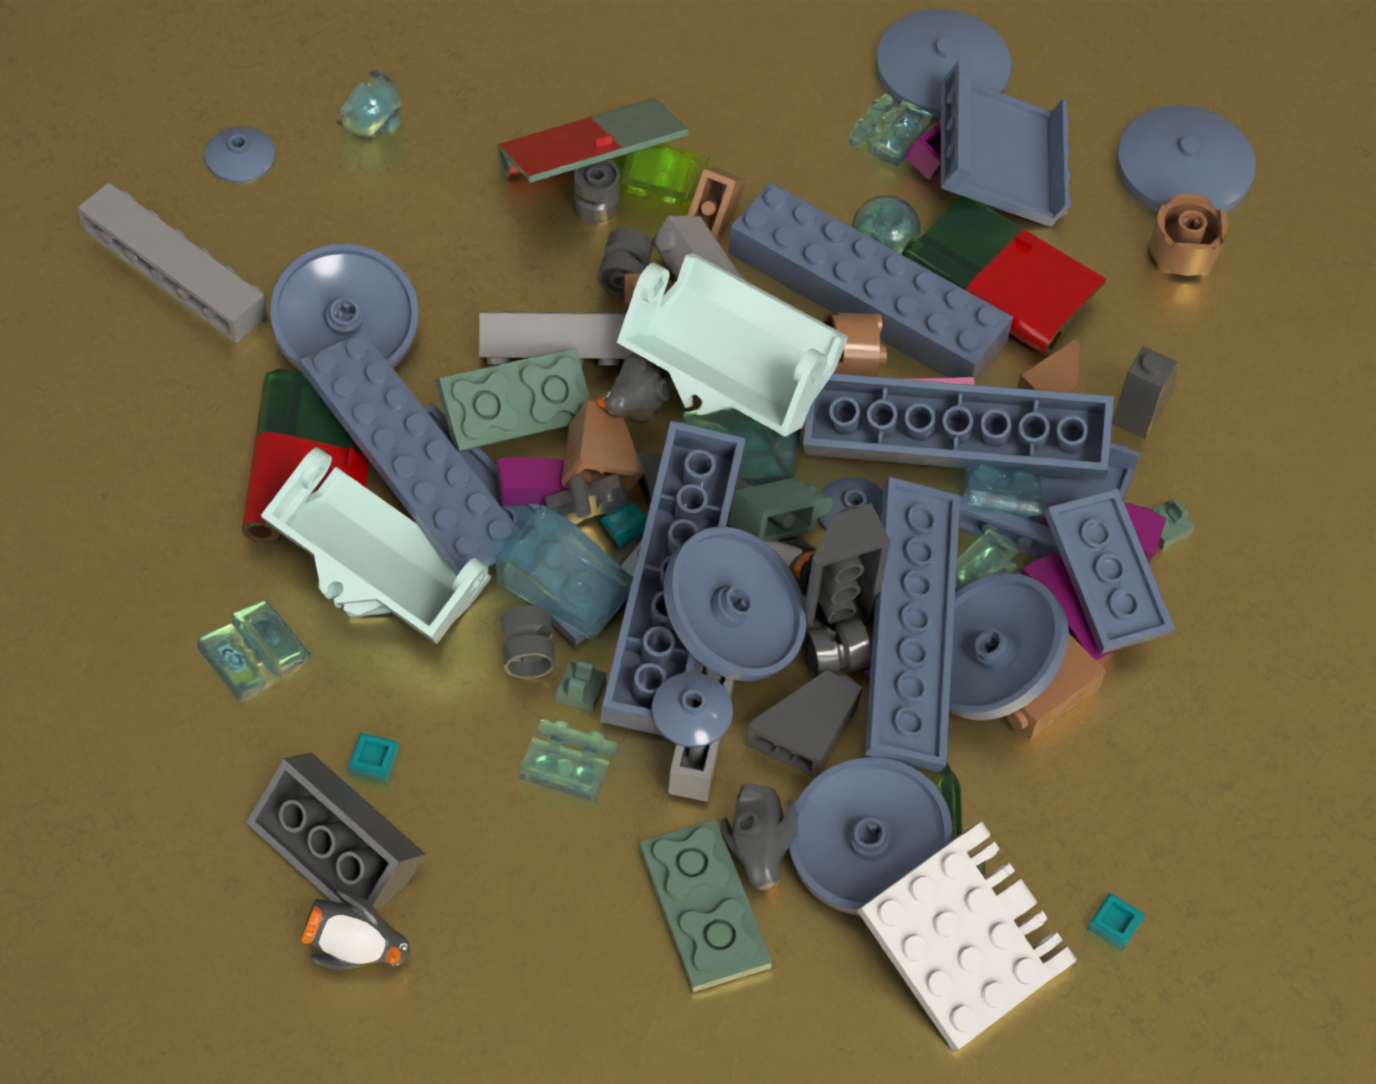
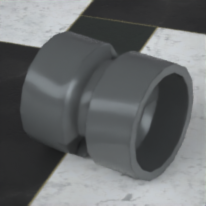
M608 159L575 169L574 210L579 218L586 222L595 224L605 223L613 219L618 212L620 172L618 166L613 161Z
M619 228L610 233L605 246L604 257L601 260L597 274V281L603 289L614 295L624 297V275L642 274L649 265L653 252V243L650 238L644 233L630 228Z
M532 605L519 606L506 611L501 617L502 641L506 642L503 646L504 670L513 677L523 679L537 678L550 673L555 668L554 644L551 641L553 631L550 612L542 607Z
M859 618L837 623L834 630H831L828 626L806 630L804 648L807 662L814 678L826 670L838 675L841 668H844L849 673L871 667V646L865 626Z

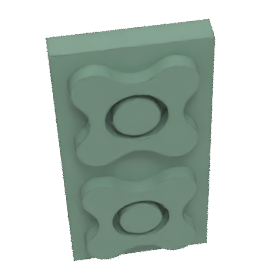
M576 348L441 377L435 381L452 443L458 452L567 428L586 401L591 400Z
M716 819L639 842L640 853L692 993L772 968V960Z

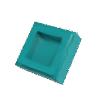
M630 501L631 505L619 508L616 512L600 519L605 531L619 547L641 535L645 530L647 516L633 501Z
M360 732L348 764V772L387 783L400 749L399 742Z
M1110 892L1090 921L1087 929L1123 951L1146 914Z

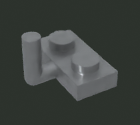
M576 474L570 478L571 489L545 496L550 514L561 526L576 525L584 519L600 514L614 513L619 508L631 505L628 491L618 474L590 483H586L581 475Z

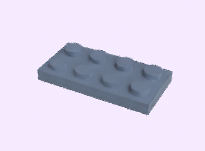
M1118 489L1054 505L1046 509L1044 512L1100 654L1166 636L1175 630Z

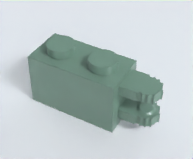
M793 478L736 490L733 494L728 525L732 528L751 533L765 543L814 532L817 518L827 515L828 512L830 513L834 505L833 498L826 493L818 494L817 487L810 482L800 484Z

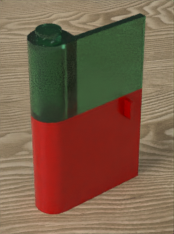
M964 196L945 212L916 242L911 240L902 252V255L1011 315L1013 320L1009 334L1044 356H1048L1055 349L1064 334L1067 323L1106 282V278L991 208Z
M276 369L267 373L263 378L242 523V533L244 536L259 542H270L280 536L281 533L270 526L261 517V514L312 449L320 448L332 457V461L328 471L311 493L318 491L335 467H338L366 488L369 460L306 377L292 373L287 369Z

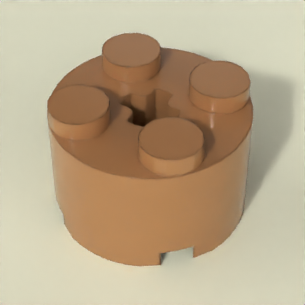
M1191 193L1176 195L1171 198L1170 202L1165 205L1163 204L1158 211L1149 245L1151 254L1156 260L1157 268L1163 273H1175L1184 276H1203L1209 274L1218 261L1228 232V218L1221 208L1218 211L1210 204L1211 200L1207 197Z
M826 313L822 323L848 336L834 374L878 377V367L885 366L887 360L886 345L880 344V334L882 331L881 314Z

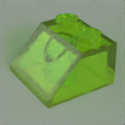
M663 143L626 154L620 183L629 185L628 191L631 193L648 196L650 191L662 195L661 201L681 206L682 201L693 200L703 169L707 168L710 157Z

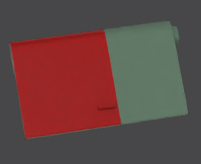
M652 98L497 145V151L506 177L510 178L522 174L532 183L688 136L689 131L681 121L666 109L664 103H660L657 99Z

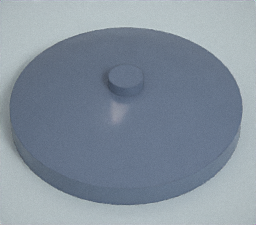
M948 9L922 10L898 19L882 35L878 44L875 62L877 77L882 88L896 103L913 113L934 119H941L942 80L958 61L971 65V82L1004 94L1008 86L1012 66L1009 49L995 29L972 15Z
M1170 105L1149 110L1139 115L1126 127L1118 145L1116 167L1120 180L1127 191L1138 202L1158 213L1163 204L1165 205L1170 202L1172 197L1191 193L1207 197L1211 200L1210 204L1218 211L1221 208L1226 214L1236 208L1247 196L1255 176L1256 160L1248 139L1229 120L1206 109L1185 105Z
M340 243L325 245L310 250L298 257L279 277L274 287L270 304L271 328L275 341L282 354L298 370H300V359L363 331L390 366L395 368L407 355L414 342L419 318L416 293L404 271L386 255L369 247L356 244Z
M713 527L696 533L682 543L673 553L664 577L665 605L676 634L687 650L699 662L713 672L729 679L757 681L775 674L796 657L806 632L805 603L795 576L773 548L760 538L746 531L732 527Z
M1004 573L978 579L955 592L949 712L951 714L969 720H990L1009 715L1032 702L1054 679L1065 658L1069 640V627L1062 605L1042 583L1025 575Z
M879 757L857 758L839 763L822 772L801 793L795 803L798 815L797 833L789 849L799 878L815 897L834 909L848 914L859 915L857 909L953 840L952 820L947 803L941 792L920 771L892 759Z

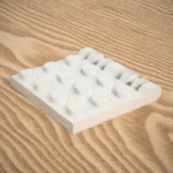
M982 821L964 831L857 909L859 915L952 1051L959 1050L1077 960L1067 945L1055 951L1045 960H1040L1039 957L1049 952L1062 941L1057 932L1048 934L1041 942L1033 948L1031 947L1024 935L1039 928L1048 918L1041 910L1020 925H1016L1014 919L1024 914L1037 903L1021 878L1013 881L997 894L991 889L1015 871L1011 864L1007 863L996 868L986 878L980 873L976 866L989 860L1000 850L995 841L969 857L967 852L991 835Z

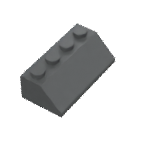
M872 503L860 507L849 506L834 514L812 559L805 604L806 630L828 626L831 630H834L837 623L857 618L862 621L864 626L874 624L875 599L881 591L891 541Z
M312 752L283 758L246 821L254 831L331 901L349 904L337 894L339 889H346L365 898L377 912L407 886L426 855Z

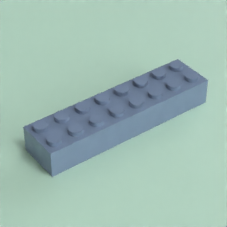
M772 182L763 189L731 225L729 254L833 313L881 314L882 331L880 340L947 378L974 377L976 383L1007 344L1013 320L1011 315Z
M833 373L810 406L805 421L803 447L805 455L1106 481L1114 396Z
M670 421L603 701L600 722L663 736L657 729L652 717L654 695L661 684L672 676L693 672L696 658L687 650L676 634L667 613L664 599L666 568L676 549L690 537L708 528L726 527L746 438Z

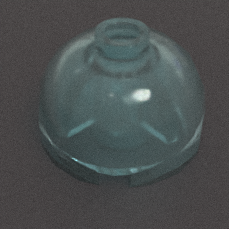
M379 69L369 73L374 79L368 85L361 81L356 86L339 112L345 118L336 121L340 127L358 139H377L385 132L392 135L403 121V118L399 115L403 107L401 91Z
M875 196L863 203L856 211L851 227L905 257L912 255L913 252L914 254L917 252L921 234V223L917 212L907 201L897 196Z

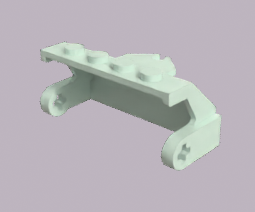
M695 253L686 255L676 283L665 295L669 271L656 263L648 265L636 284L617 343L667 370L686 408L693 405L692 398L694 395H697L702 401L701 407L696 411L698 415L720 409L730 411L735 408L785 437L802 428L810 406L836 370L848 336Z
M320 448L312 449L267 506L261 517L279 533L315 557L319 577L318 588L328 600L334 599V604L338 609L344 604L343 610L347 612L349 617L388 614L392 612L437 644L451 624L469 609L491 579V576L488 574V566L473 558L456 576L418 524L345 474L338 467L333 469L318 491L311 493L328 471L332 461V457Z

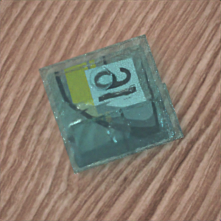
M267 600L234 613L231 624L199 637L197 643L198 650L240 702L259 694L287 677L308 661L311 653Z

